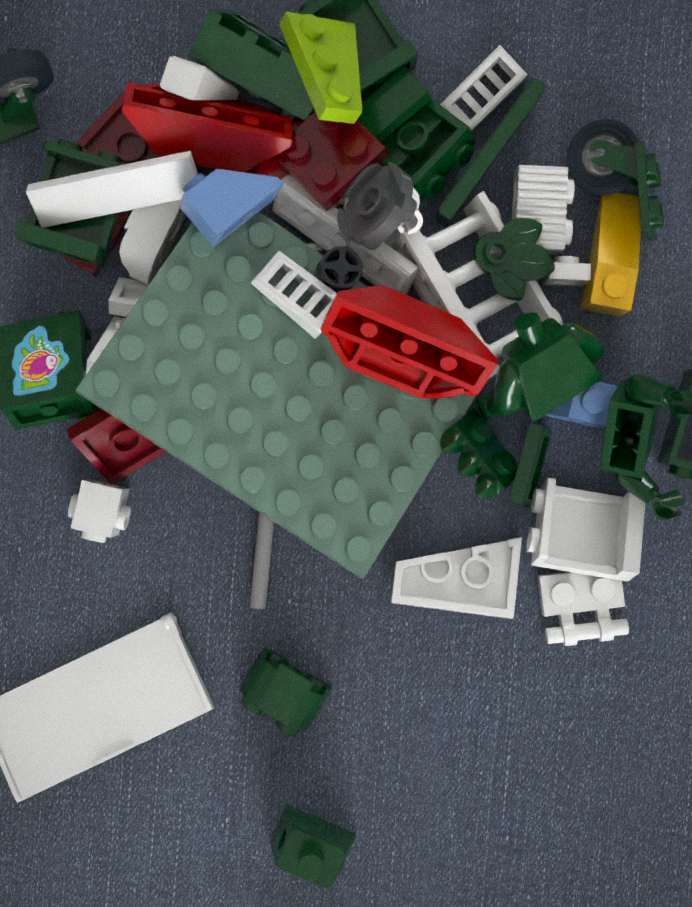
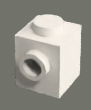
M92 479L82 480L79 494H74L69 504L68 517L73 518L71 529L82 531L81 538L101 543H105L106 537L118 536L120 530H126L129 523L131 507L126 506L130 488Z

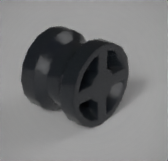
M344 246L334 247L328 250L316 266L314 274L318 280L336 293L338 291L350 290L361 277L363 270L362 261L351 248ZM329 271L334 272V274L337 276V280L336 277H334L332 273H330Z

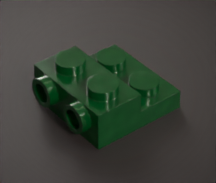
M431 99L380 142L388 153V156L380 165L385 167L389 165L388 162H393L410 176L413 188L419 194L421 202L426 196L434 197L440 193L446 182L445 176L454 166L461 168L469 162L474 152L473 146L476 143L468 125Z

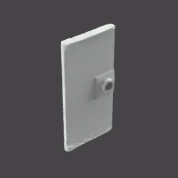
M171 612L143 628L0 696V766L17 803L214 709L212 700L184 641L176 616Z

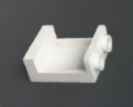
M548 477L540 489L535 488L532 496L531 512L537 513L535 528H530L526 545L527 552H532V566L627 582L640 573L645 503L630 492L621 497L556 486V479Z

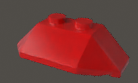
M127 82L122 113L158 157L191 151L195 165L209 167L213 170L223 169L246 172L291 147L292 117L280 114L278 116L270 109L242 100H190L162 89L160 84H145L142 86L132 82Z
M385 285L338 291L320 328L324 336L328 337L334 351L346 368L421 399L445 398L461 394L476 396L480 393L498 365V359L461 318Z

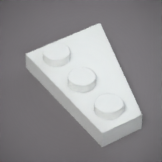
M522 537L397 561L395 563L391 603L513 619Z

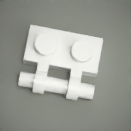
M568 571L537 575L542 615L544 617L558 615L560 627L545 628L547 644L563 643L564 646L577 645L578 640L599 638V641L603 642L613 640L614 636L629 634L627 619L611 620L609 612L611 608L625 607L621 580ZM594 611L595 622L575 625L573 613Z

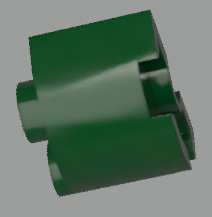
M264 646L240 685V691L244 695L240 703L256 715H261L262 712H265L277 720L275 725L281 731L295 737L299 730L305 731L308 729L333 688L311 674L297 669L287 659Z

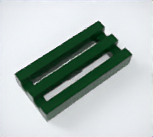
M532 422L529 424L508 502L529 508L531 506L533 492L538 487L552 435L551 430L544 425Z

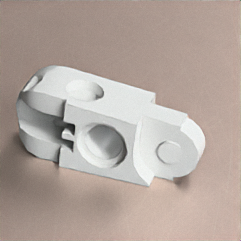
M182 200L132 210L124 226L127 232L121 242L119 251L121 262L131 278L149 285L166 261L186 218V214L180 208Z

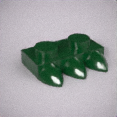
M474 408L443 432L440 440L442 452L448 454L461 452L458 459V473L463 476L478 475L475 483V494L477 497L490 499L504 491L514 481L518 468L514 457L505 450L492 433L489 424L478 415Z

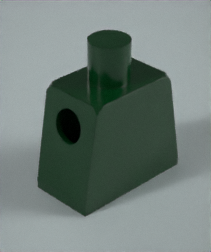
M286 804L270 840L275 865L326 889H331L341 873L356 834Z

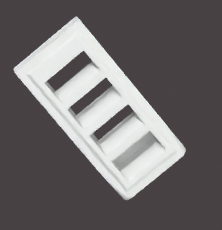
M499 45L440 105L468 125L472 132L528 78V74ZM496 64L511 78L507 84L492 70ZM484 75L500 90L495 96L480 82ZM473 86L488 102L483 108L467 92ZM460 98L476 113L471 120L455 104Z
M169 56L160 82L162 89L190 100H237L239 94L237 88L207 67L176 56Z
M278 251L251 282L254 287L313 338L316 339L322 333L320 330L321 324L337 293L282 252ZM280 268H283L287 274L276 287H273L268 282ZM295 279L300 285L288 298L282 292ZM308 290L313 296L302 308L296 302ZM320 301L326 307L315 318L310 312Z

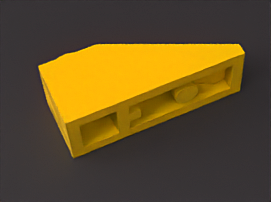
M623 193L600 196L589 258L591 280L584 286L580 310L618 317L631 311L639 270L641 236L639 196Z

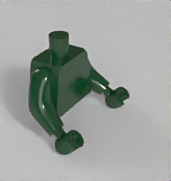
M525 313L514 322V327L519 337L504 345L501 351L504 362L498 369L495 390L482 395L475 402L485 421L492 416H506L521 409L534 422L602 380L593 364L604 356L606 351L605 345L592 332L578 324L565 323L561 325L554 318H548L541 322L537 313Z
M636 373L630 375L626 380H621L610 399L600 470L614 472L616 480L622 487L644 503L651 502L656 518L667 520L682 515L677 506L684 504V498L676 490L660 494L659 486L647 474L645 467L654 441L660 407H670L672 415L677 418L692 417V390L677 391L675 387L658 381L646 374Z

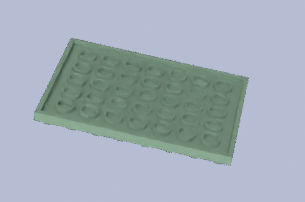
M261 212L255 214L214 247L211 246L196 226L191 223L83 378L76 392L359 578H364L442 452L440 440L443 432L465 415L476 396L461 394L445 398L421 399L346 368L334 351L328 337L321 333L316 339L313 338L251 284L278 251L282 252L314 277L316 266L323 257L322 254ZM280 268L268 283L276 287L287 272ZM329 271L330 273H332L334 277H336L337 280V276L334 274V272ZM293 279L282 293L289 298L300 283ZM358 280L357 283L351 289L365 288L368 286H366L364 283ZM306 290L296 304L303 308L313 295ZM319 301L310 314L317 318L326 306Z

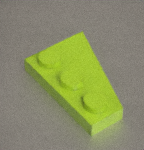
M286 11L279 26L318 119L355 124L362 113L355 23Z

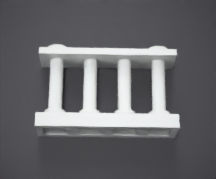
M483 191L477 194L463 209L467 218L428 238L422 235L420 230L410 235L404 231L391 247L419 267L412 284L422 301L461 318L493 355L499 359L502 357L501 351L504 345L519 336L515 330L489 345L484 342L476 328L477 323L517 302L524 314L529 312L537 313L541 322L548 318H554L561 325H563L558 311L551 307L537 281H525V293L521 301L509 300L496 294L470 309L463 306L455 292L456 288L485 272L477 266L475 260H472L447 273L442 270L435 258V252L475 231L479 238L491 232L501 231L504 225L501 221L500 212L496 205L489 201ZM491 246L490 248L492 258L500 260L502 257L500 248L497 246ZM498 365L496 366L495 370L493 371L489 379L498 373Z

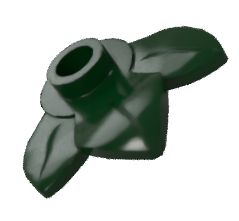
M529 218L510 220L500 232H491L482 236L474 247V260L477 266L483 272L490 275L493 289L506 299L521 301L525 293V281L543 279L555 270V264L551 255L541 245L536 244L543 227L540 222ZM491 246L500 248L502 252L500 260H496L490 255Z

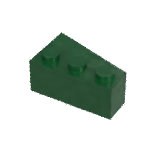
M209 10L187 57L244 87L245 91L255 98L265 102L268 100L281 107L280 113L292 117L295 122H301L302 119L305 121L315 110L287 43L237 11Z

